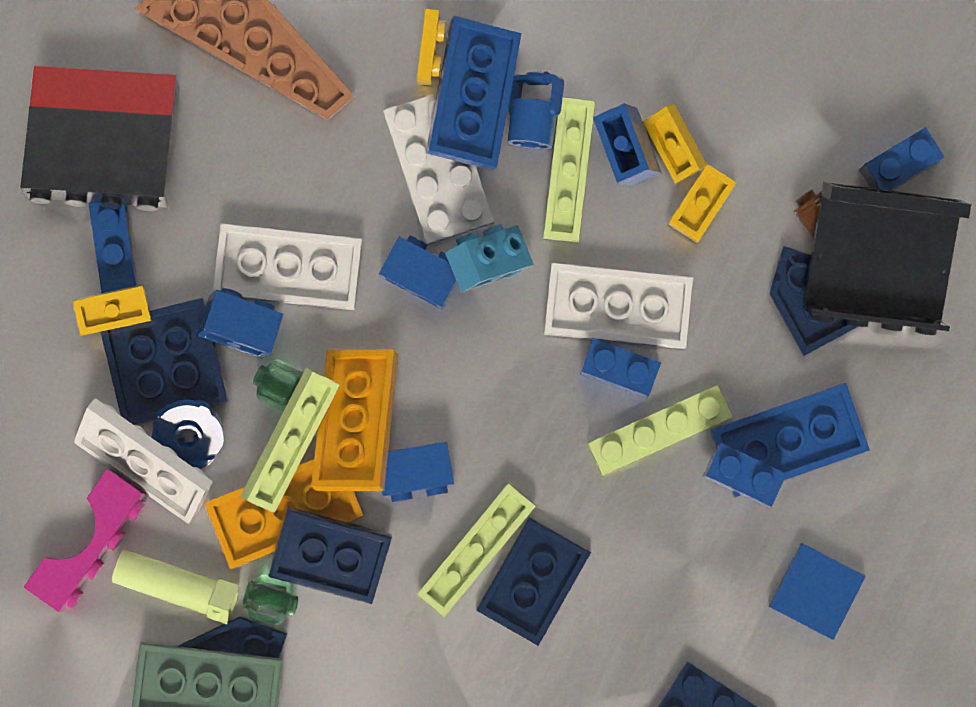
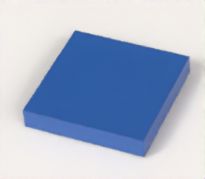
M800 543L768 607L834 640L866 576Z

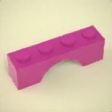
M107 469L86 498L95 515V532L89 545L81 553L69 559L44 558L24 588L58 612H64L67 607L72 610L84 594L80 589L88 578L94 580L105 565V562L101 559L110 548L114 551L125 537L126 533L122 529L129 519L135 521L146 507L143 499L147 494L115 471Z

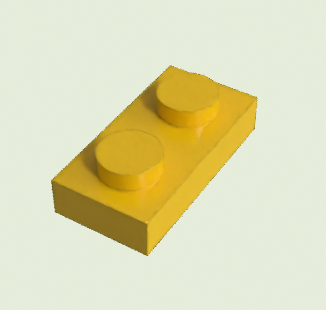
M425 8L417 71L418 85L432 86L433 76H440L442 56L436 55L437 42H444L446 21H440L439 10Z
M675 104L664 107L643 121L675 184L684 181L707 166Z
M707 164L668 225L698 244L737 182Z
M144 284L73 299L72 301L80 336L143 323L152 319Z

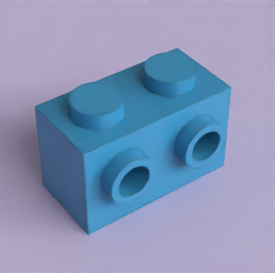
M502 224L484 230L482 232L483 236L477 237L476 232L456 239L457 246L445 252L461 292L514 276L534 265L518 225L504 229Z

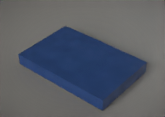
M288 507L268 577L372 604L391 543L392 534Z
M529 517L476 611L539 646L591 552Z

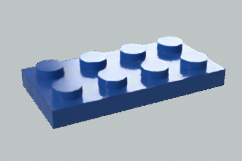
M454 16L451 19L426 154L490 170L497 168L522 33Z
M846 383L710 430L715 446L720 443L725 444L787 474L784 480L870 451ZM731 491L734 498H735V497H738V496H741V495H739V494H737V493Z

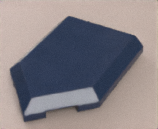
M783 246L769 295L799 350L805 356L859 326L849 325L846 323L847 319L835 317L833 323L816 321L812 319L813 315L802 309L811 255Z
M239 616L229 621L228 624H222L178 646L279 658L288 633Z

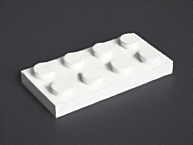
M437 93L383 110L427 245L494 224L476 166L426 154Z
M221 224L213 292L216 290L221 291L222 288H228L241 293V298L355 310L363 240L360 238Z
M551 263L544 335L591 340L595 338L601 341L686 349L693 278Z
M95 398L87 407L74 443L183 521L190 524L198 514L213 481L207 478L202 470L190 466L179 458L171 448L162 446L148 436L143 428L133 425L124 419L112 406L103 404Z

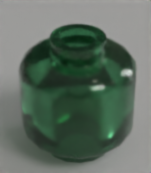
M278 359L272 361L267 367L261 365L253 379V384L257 386V399L284 412L304 372Z
M262 574L255 581L250 580L248 582L242 606L247 609L248 616L252 620L280 625L287 616L293 617L295 614L298 596L293 595L291 583Z

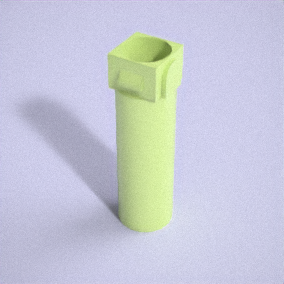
M127 549L122 550L112 576V583L205 614L207 618L224 624H228L238 600L239 585L222 579L217 581Z

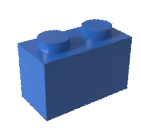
M624 103L593 117L617 183L633 186L662 173L638 108Z
M925 127L868 161L859 170L870 188L893 191L938 164L944 158V155Z
M409 235L406 240L399 236L379 272L380 278L443 310L457 284L446 254L440 252L439 256H436L426 251L428 245L418 238Z
M222 288L221 291H214L209 295L196 336L261 359L269 356L272 353L283 313L275 311V306L268 302L255 300L252 303L241 299L242 294L232 289Z
M593 338L580 375L647 399L661 362Z
M447 442L388 451L385 487L382 495L383 497L391 496L392 502L413 499L412 492L426 490L427 496L448 493L447 486L454 485Z
M720 443L716 446L702 477L768 508L772 507L787 474Z

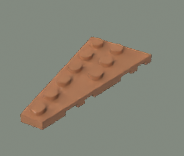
M143 0L134 8L140 14L328 121L355 98L352 92L269 0Z

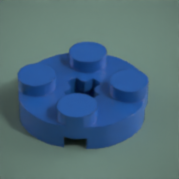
M180 400L167 405L156 413L151 438L162 446L171 448L179 458L190 466L202 469L215 459V455L221 449L224 441V432L220 417L211 409L206 401ZM187 428L197 433L193 435L192 442H187L185 438H178L177 435Z

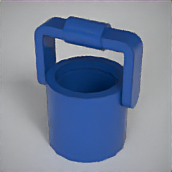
M548 71L527 72L526 75L514 76L508 105V112L511 115L507 140L509 144L529 149L544 150L553 148L556 116L560 114L564 90V79L562 77L550 74ZM552 83L550 102L540 99L521 98L523 84L535 86Z

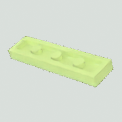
M562 98L561 112L557 119L543 239L579 242L595 101Z
M308 368L305 369L240 497L275 513L340 384Z
M716 385L589 442L588 446L603 476L732 418V414L719 386Z
M507 484L417 595L445 617L536 506L511 485Z

